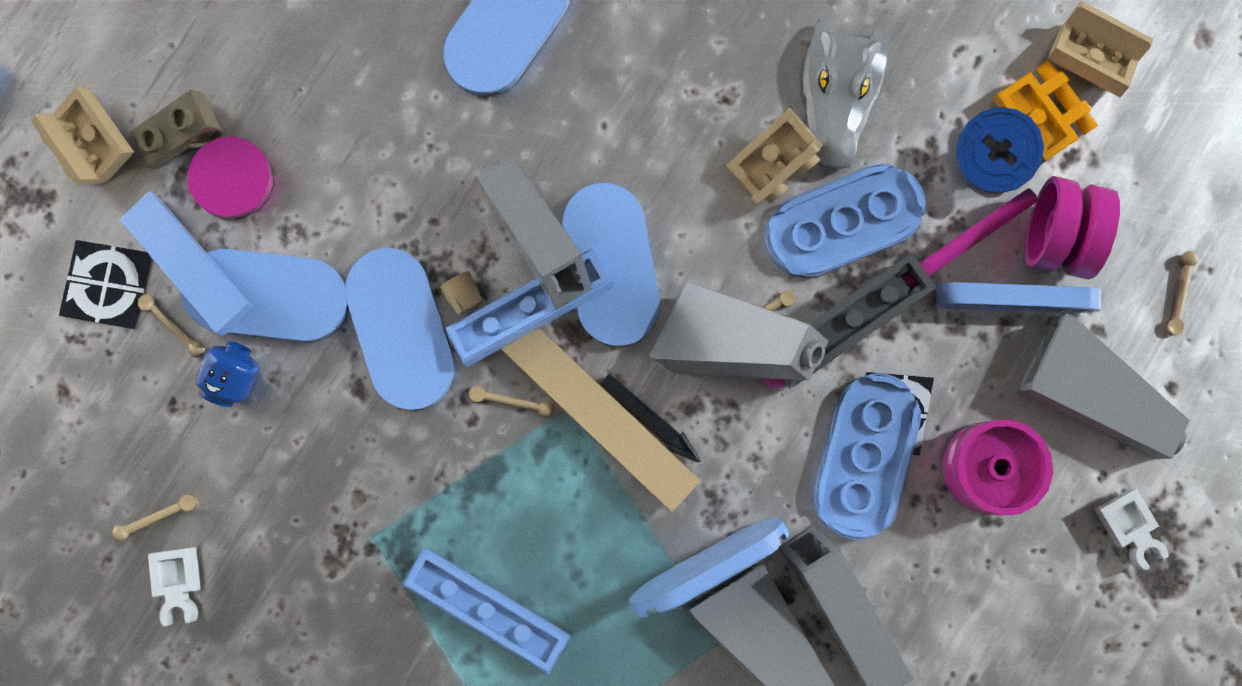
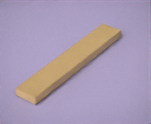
M540 328L500 349L670 513L701 482L699 478Z

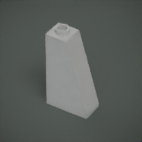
M513 156L504 161H498L489 165L483 173L476 176L486 199L555 310L593 289L580 251Z
M686 282L649 357L668 370L681 374L810 380L814 369L820 365L824 358L828 340L810 324Z
M1065 313L1051 319L1018 393L1152 459H1172L1174 455L1178 454L1187 439V433L1184 431L1189 423V419L1075 317Z
M815 525L779 546V549L863 686H904L912 681L913 677L841 549Z
M764 564L752 565L683 608L685 614L759 686H834Z

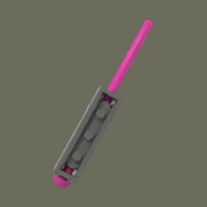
M1027 188L920 263L913 253H910L809 323L828 340L824 358L820 365L814 369L813 374L936 289L937 286L930 278L931 275L1038 201L1035 192ZM761 378L763 383L772 389L784 388L786 384L791 389L803 381Z

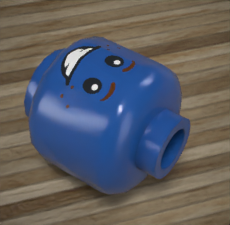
M228 341L226 346H213L207 350L195 378L198 388L202 390L201 396L205 400L218 406L232 407L234 403L244 402L249 397L260 372L257 361L250 356L251 349L240 343Z

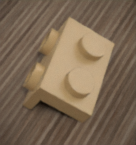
M1080 2L1059 29L1047 59L1058 64L1062 69L1071 71L1092 82L1098 88L1107 90L1121 98L1130 87L1138 62L1150 49L1153 39L1098 9Z
M76 87L53 114H35L31 119L43 142L49 146L63 166L66 175L77 185L107 183L134 153L89 87Z
M789 107L729 161L726 166L753 195L750 200L756 206L763 199H766L771 204L788 189V186L784 183L787 178L795 171L800 176H803L820 161L816 153L823 144Z

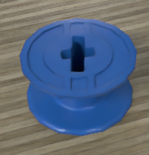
M997 107L982 111L968 121L959 135L956 155L959 168L970 183L984 191L1004 193L1020 188L1033 178L1042 164L1045 147L1041 130L1031 117L1017 109ZM990 137L997 144H1002L1004 141L1009 142L1011 147L1008 149V152L1017 159L1015 164L1011 166L1002 158H998L995 162L988 157L992 150L983 143L985 139Z

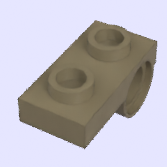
M189 90L130 131L146 168L153 169L160 168L188 148H201L208 142L221 138L223 135V131L206 95L194 90Z

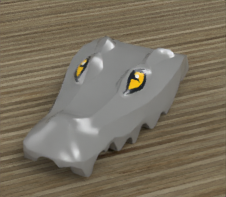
M818 19L816 22L815 31L804 62L802 79L803 95L806 96L805 112L807 126L810 127V131L823 144L816 153L820 158V161L817 163L819 166L842 169L850 167L853 163L860 133L864 129L870 110L883 84L887 63L885 30L873 29L870 39L830 32V21Z

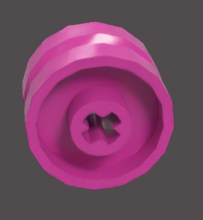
M1052 176L1040 190L1037 197L1038 201L1034 204L1025 239L1026 263L1032 268L1050 272L1062 265L1063 272L1067 275L1090 280L1096 277L1104 267L1117 235L1120 219V198L1118 192L1112 188L1094 184L1088 185L1081 191L1080 184L1077 181Z
M1010 419L974 423L958 431L947 444L942 459L943 480L952 497L966 509L988 515L1022 514L1037 506L1049 491L1054 473L1051 452L1043 438L1028 425ZM997 461L998 466L994 468V464Z

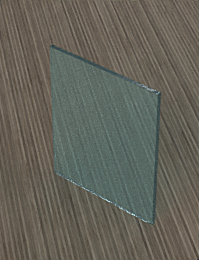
M563 410L547 423L382 531H378L372 537L401 584L423 548L427 547L571 634V638L548 675L404 587L465 686H658L714 647H719L683 610L685 606L697 600L696 598L666 613H658L653 608L648 610L650 613L649 618L636 616L629 603V598L645 583L674 567V564L590 436Z

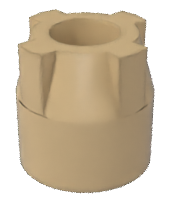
M469 271L453 277L440 286L448 303L459 316L483 303L478 286Z

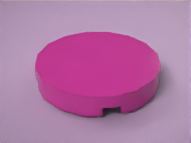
M234 136L221 137L203 145L192 157L187 172L188 189L195 202L211 215L227 220L238 219L237 217H242L246 214L250 215L258 211L266 202L272 189L273 174L265 154L250 141Z

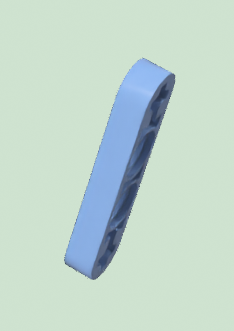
M963 282L940 283L936 285V307L1058 313H1092L1101 310V289L1094 287Z

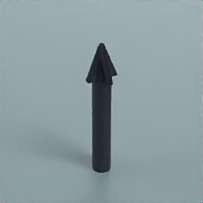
M611 374L604 378L600 386L622 407L669 446V451L695 462L701 461L698 453L683 431L680 434Z

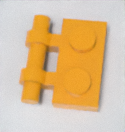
M1050 60L1036 69L1045 81L1043 84L1040 85L1030 72L993 98L998 107L1017 109L1031 117L1041 130L1045 147L1042 164L1079 139L1070 126L1071 124L1076 123L1084 135L1099 126L1089 113L1093 109L1086 100L1081 102L1069 86L1070 78L1065 71L1059 72ZM1052 93L1067 111L1063 115L1050 99L1049 95Z

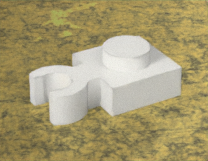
M1128 489L1094 509L1116 547L1130 545L1129 558L1136 568L1142 570L1150 568L1144 559V552L1148 548L1152 549L1157 558L1165 559L1169 557L1166 546L1159 540L1152 539L1149 534L1150 531L1156 529L1159 525L1137 489Z
M196 547L148 554L152 597L165 595V603L159 613L162 626L174 624L173 612L176 607L184 611L185 623L196 621L198 609L196 604L189 599V592L201 589Z

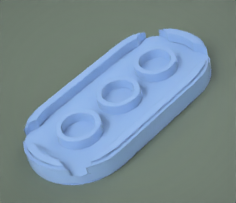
M472 0L445 40L443 57L451 79L459 88L476 96H487V94H494L496 92L499 94L507 91L520 79L565 15L571 0Z
M875 164L792 197L778 207L768 222L766 229L768 252L774 263L786 273L800 278H815L898 245L914 234L922 221L926 200L920 183L912 174L893 167L894 165Z
M611 183L592 184L578 191L570 199L564 210L562 227L581 254L593 248L612 280L614 287L578 306L577 312L583 328L595 340L611 347H626L640 342L653 329L660 312V297L645 217L638 200L625 188Z
M380 248L370 251L360 257L350 269L345 284V297L371 381L378 394L395 407L407 410L429 408L441 401L447 393L454 379L456 365L428 275L422 265L405 251L395 248Z
M217 249L207 252L254 307L228 334L297 342H316L328 337L347 318L349 307L347 304L346 283L333 267L323 261L312 258L233 249ZM181 293L182 302L188 315L200 326L213 331Z
M874 373L857 378L843 389L835 405L814 486L813 500L816 512L822 523L835 534L845 538L862 540L879 534L892 524L899 510L920 427L921 410L914 395L910 392V388L902 380L894 376Z
M781 517L768 518L753 523L651 579L632 594L629 598V603L636 616L640 618H649L650 613L648 610L653 608L658 613L671 611L769 556L782 544L779 537L782 540L788 539L790 533Z

